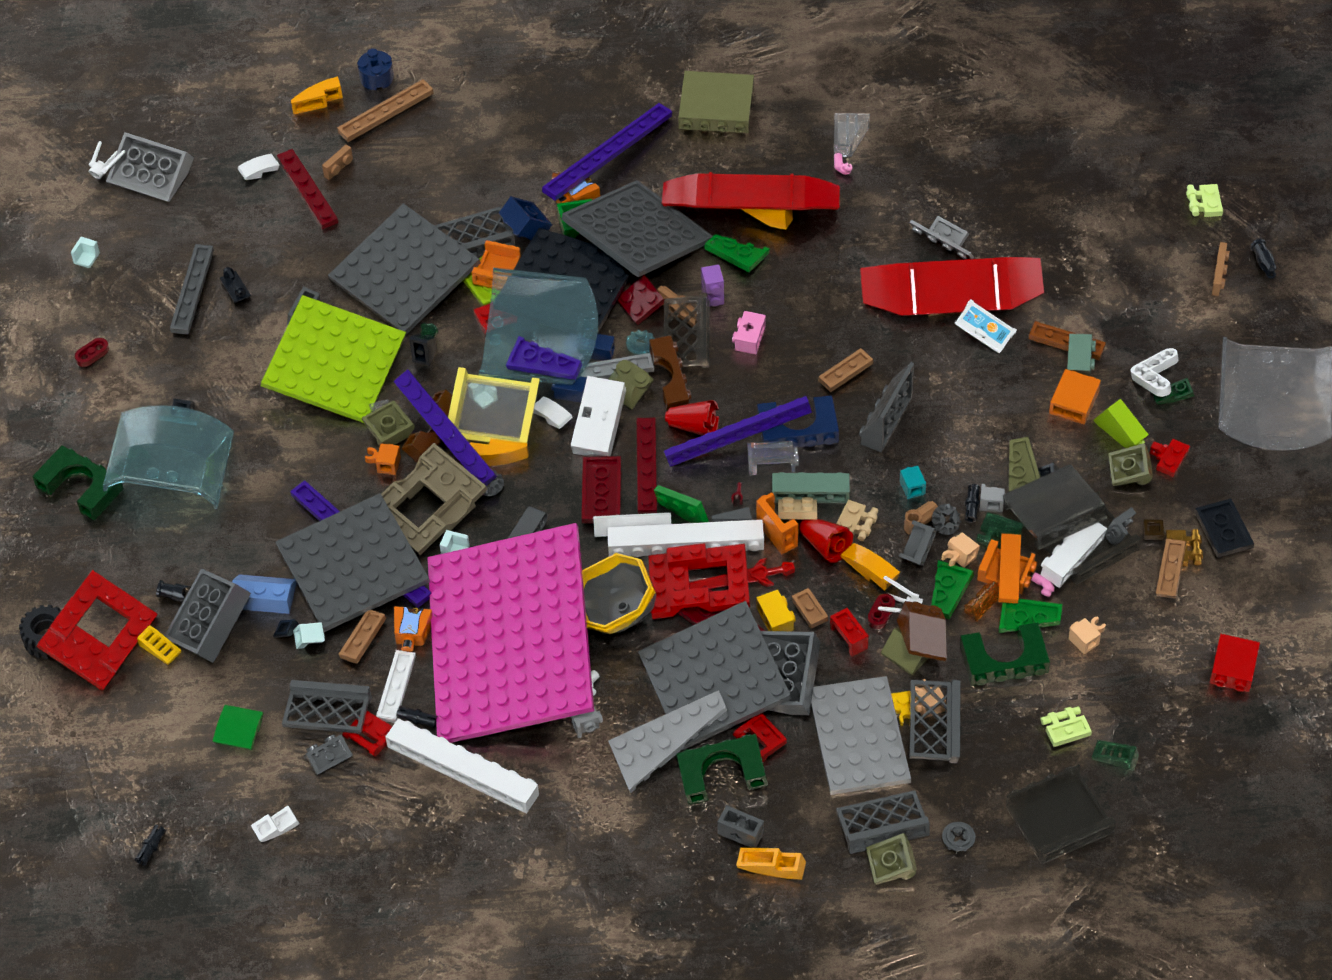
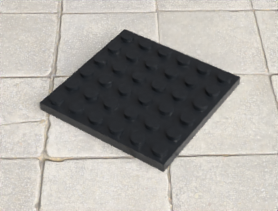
M538 228L495 299L493 309L594 341L630 279L632 272L594 244Z

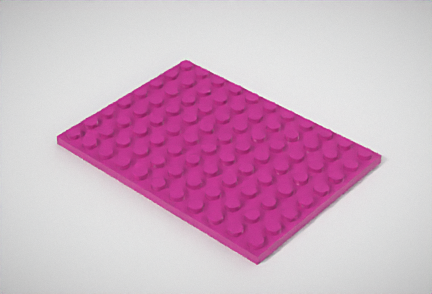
M576 523L428 557L429 591L432 593L430 595V609H432L431 632L436 715L438 716L436 719L437 737H443L449 743L594 711L579 529Z

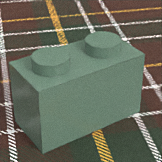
M1069 334L1068 370L1091 376V370L1095 369V359L1092 358V352H1096V340H1093L1092 334Z

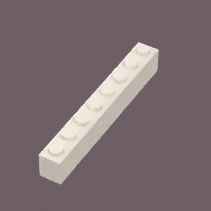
M763 520L607 527L609 556L615 553L634 557L667 553V548L702 543H705L706 548L745 543L746 551L764 550Z
M398 718L386 735L388 748L526 814L539 796L538 784L534 780L525 779L513 770L508 771L496 762H489L477 753H470L460 745L451 744L447 739L437 737L426 729H420L410 721H403Z

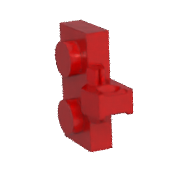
M1172 439L1169 446L1153 442L1149 454L1156 456L1160 460L1156 467L1157 471L1174 477L1188 454L1190 446L1175 439Z

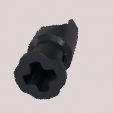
M1261 238L1254 240L1250 244V249L1255 252L1259 266L1268 278H1275L1276 265L1271 251L1266 247V241Z
M160 580L156 589V597L160 598L163 596L172 598L173 601L183 602L184 596L189 592L191 586L178 583L173 585Z

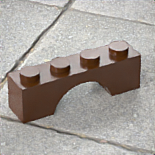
M671 335L650 339L649 350L653 364L666 368L672 375V380L663 387L662 397L666 411L670 407L689 404V401L692 400L691 392L689 389L686 390L687 378L685 373L682 374L681 372L683 365L681 358H677L678 347L676 341L673 342Z
M444 389L436 392L432 398L448 416L453 395ZM430 426L427 433L419 431L410 434L401 449L417 463L419 457L433 443L438 446L442 440Z

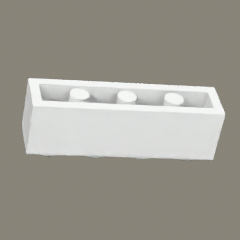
M1087 516L1084 521L1080 520L1075 526V531L1073 533L1069 532L1063 540L1064 543L1062 545L1058 544L1052 552L1053 555L1050 558L1047 556L1041 564L1043 568L1040 575L1058 588L1065 583L1104 540L1107 528L1090 516Z

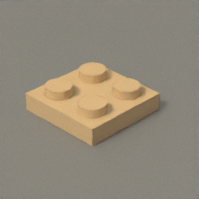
M784 497L778 499V517L780 519L817 520V500H813L811 497H804L802 499Z

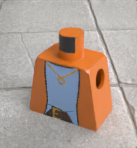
M588 177L557 199L556 203L585 199L594 200L600 197V187Z
M394 607L395 639L397 644H402V651L413 652L414 645L423 646L431 629L432 609Z

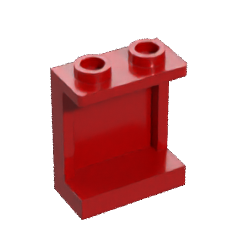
M1220 633L1210 683L1218 687H1228L1237 691L1249 692L1260 642Z

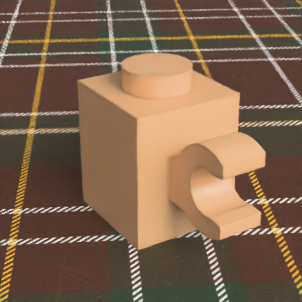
M962 532L957 537L954 536L949 540L947 544L948 550L943 552L941 560L950 558V567L954 566L957 562L965 568L977 558L980 545Z
M1098 616L1094 617L1091 623L1084 618L1080 622L1076 621L1070 627L1068 639L1083 654L1099 645L1101 633L1105 630V623L1101 626L1096 625L1099 621Z
M915 686V692L920 697H923L928 692L924 687L919 688ZM939 687L934 690L941 699L944 697ZM931 694L924 699L931 708L938 702ZM921 703L915 707L916 712H920L921 716L928 711ZM940 704L933 711L938 714L944 712L945 708ZM930 713V714H928L925 718L930 717V716H933V715Z

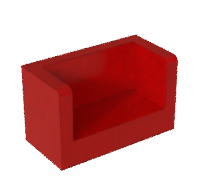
M848 608L830 616V629L832 631H839L849 645L851 657L868 649L869 636Z

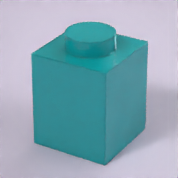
M919 466L900 470L899 482L907 499L925 495L926 481Z

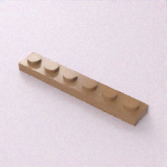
M422 79L337 127L338 133L347 142H350L434 94L433 88Z

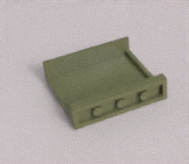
M685 71L678 116L679 129L749 133L754 75Z

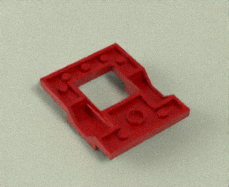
M705 543L667 548V553L648 555L649 577L657 594L654 608L651 611L652 619L673 617L682 608L697 606L709 612L727 610L746 601L750 607L745 543L706 548ZM727 566L729 590L709 592L708 587L690 589L689 570Z
M92 570L50 625L36 647L103 691L138 643V636L151 625L158 614ZM96 598L129 620L109 647L77 626Z

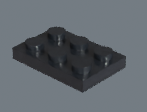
M1231 498L1195 508L1194 513L1217 558L1254 548V542Z

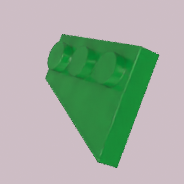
M716 234L705 243L704 247L705 250L747 272L755 268L770 252V248H756L751 243H747V245L737 243L736 239Z
M660 485L654 489L657 502L689 523L709 522L702 501Z
M938 560L931 606L934 605L941 608L944 617L950 619L974 577V571L956 565L950 567L949 563Z
M1020 598L1018 603H1002L999 633L1018 631L1020 625L1039 623L1040 628L1060 625L1063 604Z

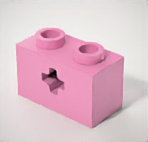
M744 311L742 318L739 317L738 331L734 332L732 338L736 351L757 354L766 327V315Z

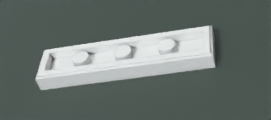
M671 512L593 516L594 537L608 536L607 527L671 524Z
M400 650L395 652L376 715L385 722L395 723L398 719L396 717L397 710H400L398 707L403 702L416 658L415 653Z

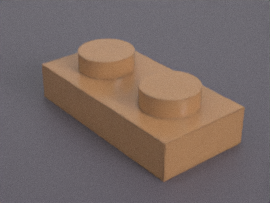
M343 146L322 165L323 174L326 179L330 180L341 169L351 163L353 156L350 146Z
M809 588L792 595V602L811 629L828 621V615Z

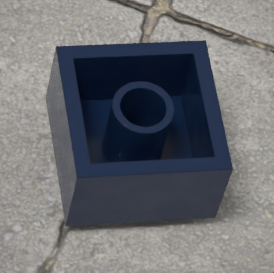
M510 196L499 211V214L503 217V222L513 229L512 232L517 237L522 236L532 240L538 228L549 230L553 225L534 202Z

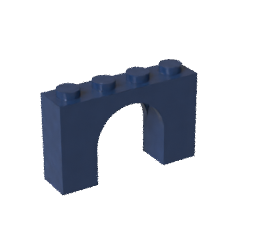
M570 333L569 337L567 336L565 339L566 349L561 353L578 360H611L615 351V336L597 334L593 341ZM578 375L576 380L557 377L556 380H553L551 390L554 391L555 399L581 403L587 377Z
M832 395L813 398L815 421L808 428L794 430L781 424L760 432L763 450L776 451L839 443V428ZM776 402L757 404V415L776 408Z

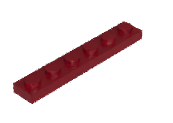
M290 149L278 154V162L322 230L337 224V216L294 150Z
M655 417L637 418L638 514L657 513V497L654 489L657 487Z

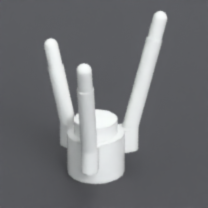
M99 141L92 160L88 164L91 167L89 173L93 177L101 179L126 151L123 150L117 156L116 151L105 164L102 161L95 162L102 144Z
M884 576L886 581L909 595L907 599L892 595L896 601L902 603L905 601H916L922 604L923 599H920L918 594L911 592L889 577ZM879 606L878 610L900 613L901 608Z

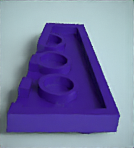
M519 336L508 358L506 367L509 370L576 380L582 363L581 360L563 353H555L553 349L548 347L545 349L540 347L538 343L525 341L523 337Z

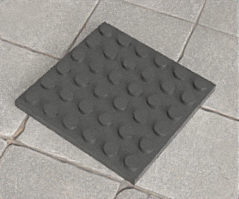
M638 180L564 212L561 218L637 277L705 246V243L713 237L673 206H663L662 198Z
M403 203L329 273L328 277L390 326L406 332L407 335L481 262L479 258Z
M381 493L275 542L318 623L322 622L323 632L430 583L428 575Z
M746 601L638 651L666 714L718 690L727 707V711L710 726L704 727L695 739H690L684 745L685 747L682 750L792 699Z

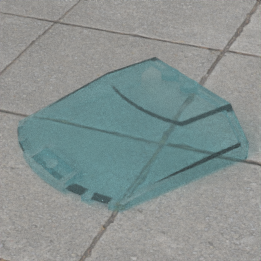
M493 268L491 303L483 361L479 370V376L531 382L532 378H539V383L573 385L576 381L574 379L509 370L506 367V363L520 336L525 341H533L545 349L546 347L553 349L555 353H563L581 360L582 367L577 379L581 376L593 354L598 333L597 306L587 279Z
M159 405L125 411L121 413L103 484V491L107 492L108 487L121 482L199 494L214 505V509H218L234 431L210 415L183 407Z

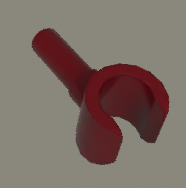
M741 482L737 483L736 492L731 496L732 504H734L735 499H740V505L743 504Z

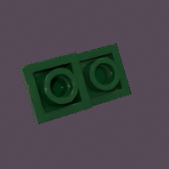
M1188 378L1170 384L1171 393L1167 396L1159 397L1153 394L1157 404L1173 403L1195 396Z

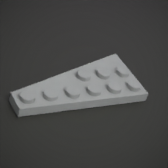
M719 690L608 740L630 793L636 789L639 783L643 780L646 781L653 771L658 767H662L681 751L690 739H695L704 727L710 726L727 711Z

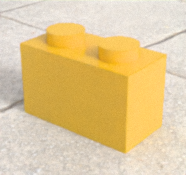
M775 590L756 597V609L768 631H794L795 615L793 611L788 610L785 596H781L779 591Z

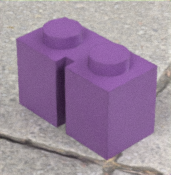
M719 264L702 267L701 291L706 308L723 305L724 280Z

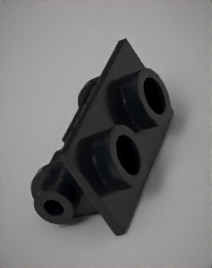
M230 267L224 268L223 276L220 277V280L233 302L236 303L250 297L251 294L238 273Z

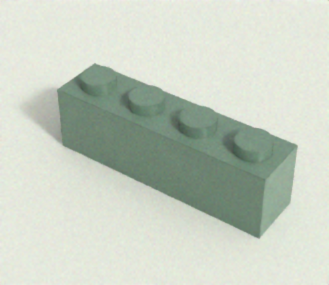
M772 473V493L775 495V503H778V499L784 497H792L794 499L811 497L813 500H817V503H847L850 494L849 473Z

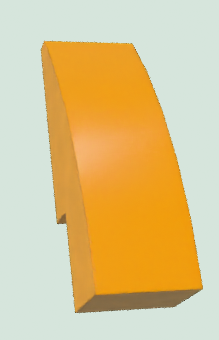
M338 76L319 82L295 96L291 100L293 115L325 108L328 101L343 98Z
M490 439L489 445L470 442L488 466L505 465L526 459L529 456L527 443Z
M853 543L841 554V557L866 580L870 581L872 579L884 591L892 585L884 579V576L896 581L900 574V571L882 557L856 543Z
M740 848L736 866L737 868L761 875L802 880L806 860L801 853H782L779 848Z

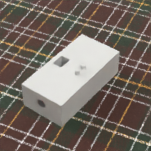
M587 376L571 442L573 454L589 457L611 456L626 394L624 382Z

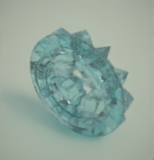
M638 329L637 332L631 331L630 336H627L626 346L634 354H646L650 352L649 340L655 338L647 330L640 331ZM637 339H644V343L638 342Z

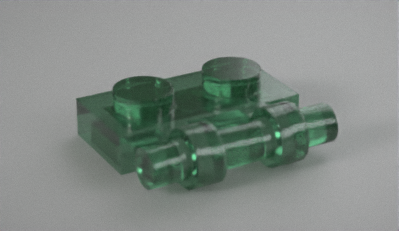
M987 512L980 530L985 532L986 535L978 534L976 541L983 543L987 547L991 539L999 541L998 548L1001 549V541L993 539V535L1000 538L1002 533L1021 535L1024 523Z

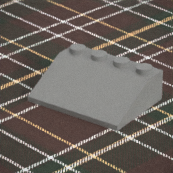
M124 132L116 156L123 150L126 152L111 167L106 182L170 202L188 175L194 157L185 151Z

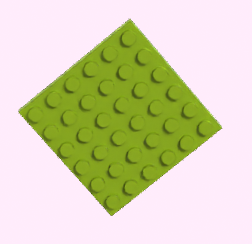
M302 295L261 381V386L364 423L362 417L372 412L404 341L406 332Z

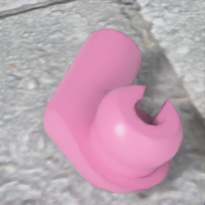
M834 154L835 170L843 175L850 174L853 168L852 165L843 163L842 154Z
M1035 572L1031 581L1043 587L1041 594L1050 597L1055 589L1053 584Z

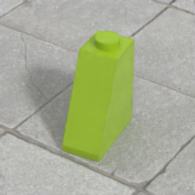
M1121 399L1093 420L1124 448L1145 443L1143 439L1149 435Z

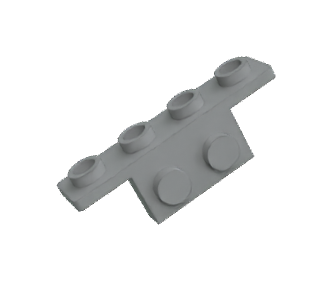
M937 216L930 229L913 220L909 222L914 232L919 235L924 233L934 243L937 241L942 243L943 248L950 252L952 250L958 252L957 255L962 259L974 258L971 252L961 247L969 233L951 222Z

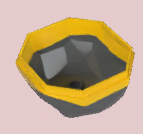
M615 553L582 570L588 629L602 634L622 632L645 620L654 608L657 594L641 559Z

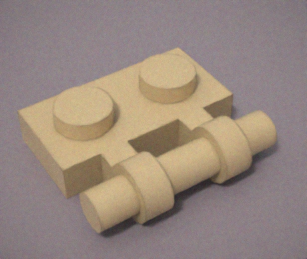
M848 500L836 524L848 527L853 536L858 534L857 539L864 541L871 532L872 524L878 518L879 510L872 507L870 512L867 513L865 512L866 505ZM861 520L865 521L864 525H859Z

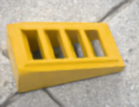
M151 625L137 638L140 647L167 665L182 652L181 649ZM169 649H171L172 651L167 656H165L164 654Z

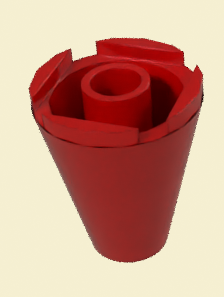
M715 400L670 407L665 413V421L671 427L703 436L718 430L719 416H716V410H719V407Z
M803 519L800 523V533L831 563L842 560L841 554L852 545L853 533L846 526L821 519Z

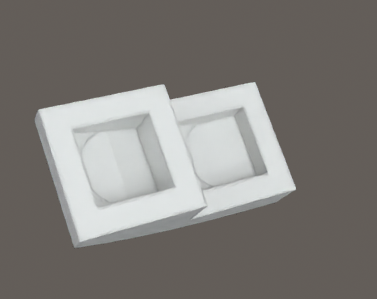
M272 154L253 158L238 166V170L245 180L261 178L263 172L279 169V163Z
M543 396L535 403L533 413L544 417L547 424L560 429L573 418L567 410L547 397Z
M287 806L272 817L267 814L252 824L251 827L260 842H264L293 829L300 823L291 808Z

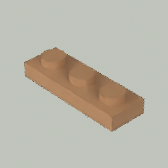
M1220 242L1212 288L1213 296H1219L1220 289L1224 290L1225 278H1222V275L1226 276L1228 265L1224 264V262H1228L1230 251L1226 250L1227 243Z
M860 348L820 375L818 381L827 390L832 392L871 366L873 359Z
M1166 539L1156 596L1176 599L1187 545L1186 541Z
M373 610L365 612L339 652L340 658L358 664L385 622V614Z

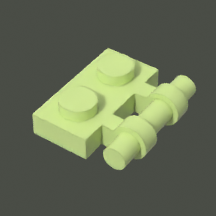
M1190 184L1187 186L1186 195L1190 201L1189 210L1193 216H1198L1199 212H1203L1204 217L1222 216L1223 208L1217 184L1199 185V191L1194 189V185Z
M1079 706L1074 708L1067 707L1064 708V711L1058 713H1047V716L1040 718L1042 725L1050 723V726H1046V732L1053 747L1091 736L1092 731L1085 716L1076 717V715L1081 714ZM1066 718H1067L1066 721L1059 722V720H1062V719H1066Z

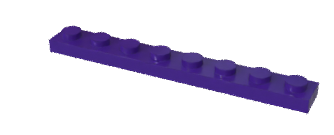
M408 369L393 381L467 471L486 486L497 477Z
M806 396L797 398L792 402L779 405L766 412H761L753 417L743 419L740 422L664 450L669 466L677 465L812 413L809 401Z

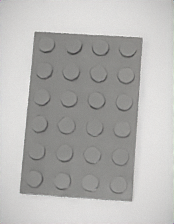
M887 676L813 688L811 708L830 795L911 783V776Z

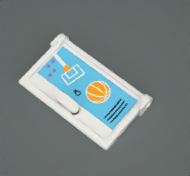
M972 299L968 301L965 310L955 322V325L999 354L1017 331V329L1010 327L974 303Z

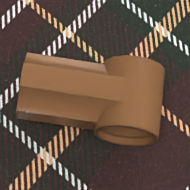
M928 501L916 510L907 511L904 519V531L909 535L911 534L914 524H912L913 520L922 524L930 522L934 510L938 507L937 504L933 501Z

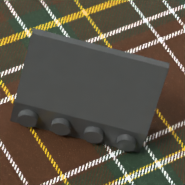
M910 362L892 378L889 385H885L882 392L883 396L881 399L878 398L875 403L874 412L869 413L866 426L863 425L860 429L861 445L882 452L912 399L914 363Z
M201 568L169 626L165 637L178 646L214 663L251 593L239 585Z
M760 631L792 699L769 710L789 715H809L821 642L815 632Z

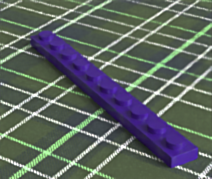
M658 103L542 187V192L556 201L672 117V111Z
M305 480L290 491L291 496L319 521L340 512ZM423 585L403 596L416 608H419L430 599L432 593Z

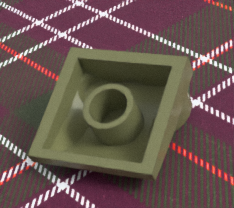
M628 360L618 362L616 369L608 379L625 383L626 394L623 405L630 410L634 409L653 383V378L646 371Z
M394 400L362 417L363 422L374 435L379 446L380 444L395 445L408 438L414 430V424Z
M1145 443L1108 453L1113 486L1134 482L1139 485H1145L1151 481L1153 477L1151 459Z
M904 833L866 847L876 885L898 878L907 880L915 875L917 866L913 850Z

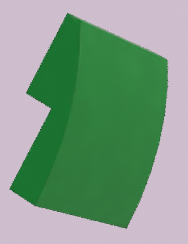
M224 705L212 742L253 750L264 712Z

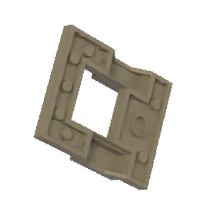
M433 443L419 457L415 469L405 479L394 481L381 495L410 546L418 555H421L446 530L451 531L476 507L474 502L488 489L485 484ZM425 486L445 503L418 528L396 508L406 498L410 500Z

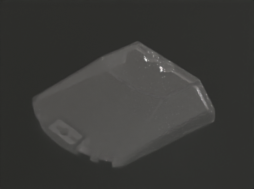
M1223 337L1218 428L1237 441L1267 450H1298L1330 439L1332 437V346L1306 349L1245 345Z

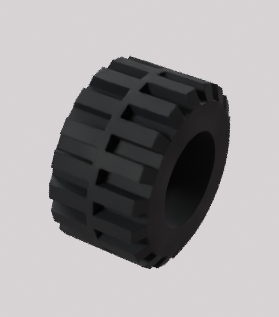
M40 605V608L36 609L34 607L31 612H26V617L21 619L19 632L24 647L28 650L29 654H35L36 658L43 656L44 659H48L49 655L36 647L44 636L38 634L42 630L49 629L61 612L59 607L53 608L52 605L47 607Z

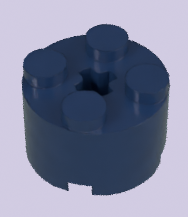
M371 48L359 58L357 62L359 78L365 88L377 90V88L382 87L384 89L393 82L394 72L390 55Z

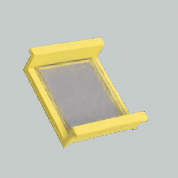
M458 367L448 418L467 441L489 444L490 439L527 443L540 379L532 378L531 383L472 375L468 374L466 368Z

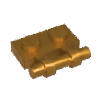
M1198 529L1191 531L1192 536H1186V530H1166V539L1181 540L1187 543L1183 566L1188 567V560H1194V564L1197 566L1202 564L1203 551L1200 547L1202 537L1199 535ZM1187 546H1193V550L1187 551Z

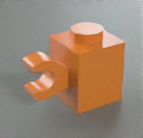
M380 444L378 452L375 448H367V453L372 456H365L366 463H376L377 473L396 475L401 459L399 446Z

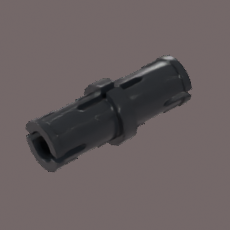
M972 484V488L971 485H968L964 518L968 523L977 521V510L980 507V486L977 484Z
M401 705L398 707L400 710H397V718L412 721L415 725L423 724L436 728L437 715L422 712L421 709L414 710Z
M154 825L148 838L142 842L143 846L134 859L138 864L143 862L142 866H146L153 852L157 851L158 843L166 833L162 826L158 829L159 825Z

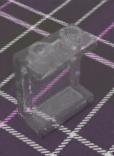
M793 441L747 443L749 475H757V464L790 463L791 473H795V466H799L797 447L794 448Z

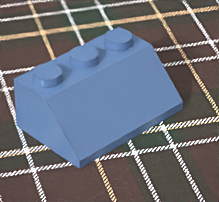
M238 575L232 580L233 583L251 593L242 610L290 614L296 588L295 579Z

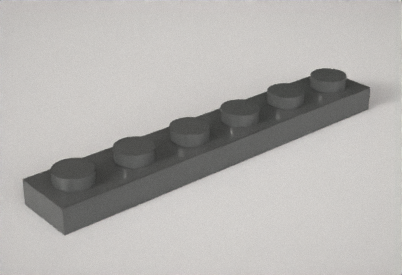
M195 244L171 322V333L189 334L214 252V248L211 245Z

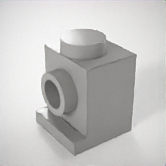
M982 484L979 511L1003 512V505H1007L1008 493H1004L1005 489L990 488Z
M595 707L593 712L571 716L577 737L581 738L582 733L593 732L600 728L599 723L603 722L600 711H596Z

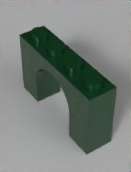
M62 445L32 476L36 488L50 496L70 477L82 475L93 480L91 486L77 500L80 512L93 520H96L124 489L122 479L117 473L109 472L104 466L97 465L88 457H82L72 448L68 449Z
M1039 623L1019 626L1018 640L1022 655L1011 662H999L992 659L985 651L980 632L961 635L960 649L970 685L981 686L991 682H1004L1009 679H1022L1027 676H1041L1049 673L1050 660Z
M756 734L744 735L741 738L728 739L721 743L707 744L701 748L687 749L677 753L685 795L689 805L709 800L705 785V774L712 764L721 760L735 761L743 768L748 790L768 786Z

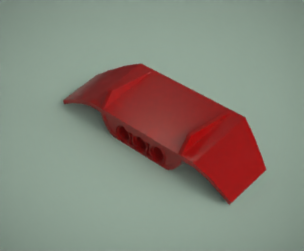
M709 172V174L686 175L663 182L662 205L724 209L838 210L840 207V186L819 178L793 174L750 175L713 174Z
M1001 257L896 263L860 268L863 303L900 316L962 313L970 299L986 311L1012 310L1044 293L1040 258Z

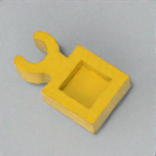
M910 691L891 693L895 713L900 714L899 724L901 726L904 724L903 719H910Z

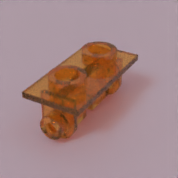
M996 582L984 585L976 594V598H972L965 604L964 612L968 615L973 614L975 621H978L998 600L999 590Z

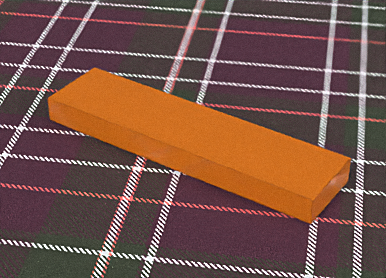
M1001 534L998 602L1018 603L1021 535Z

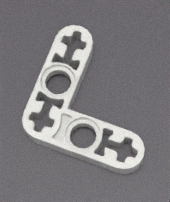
M1172 348L1165 349L1131 368L1133 381L1156 396L1163 397L1171 393L1170 382L1158 373L1179 361L1177 350Z

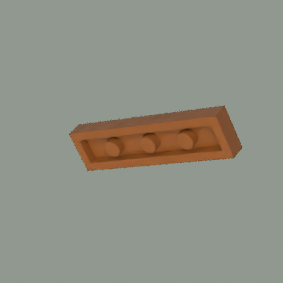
M1035 321L1030 331L1029 339L1068 351L1069 334L1076 333ZM1096 340V352H1092V358L1100 361L1106 342Z

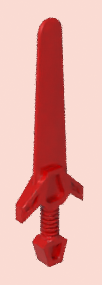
M767 558L760 559L753 568L747 569L748 583L757 582L766 587L774 586V583L767 579L768 576L781 573L788 576L795 572L794 563L783 562L781 566L768 569L764 566ZM728 574L690 582V589L702 588L704 585L709 589L728 586Z

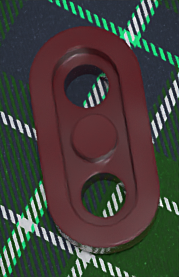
M96 338L77 350L75 353L76 363L81 367H87L106 355L109 351L107 340Z
M881 594L875 600L868 614V624L871 628L882 629L887 625L893 612L878 610V607L895 608V599L892 595Z

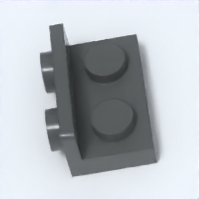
M1132 507L1116 517L1107 528L1106 538L1115 547L1120 546L1128 535V526L1134 522L1132 519L1136 512Z
M333 734L324 739V744L320 746L314 744L306 749L307 753L304 757L308 759L316 776L353 756L342 735L336 737Z

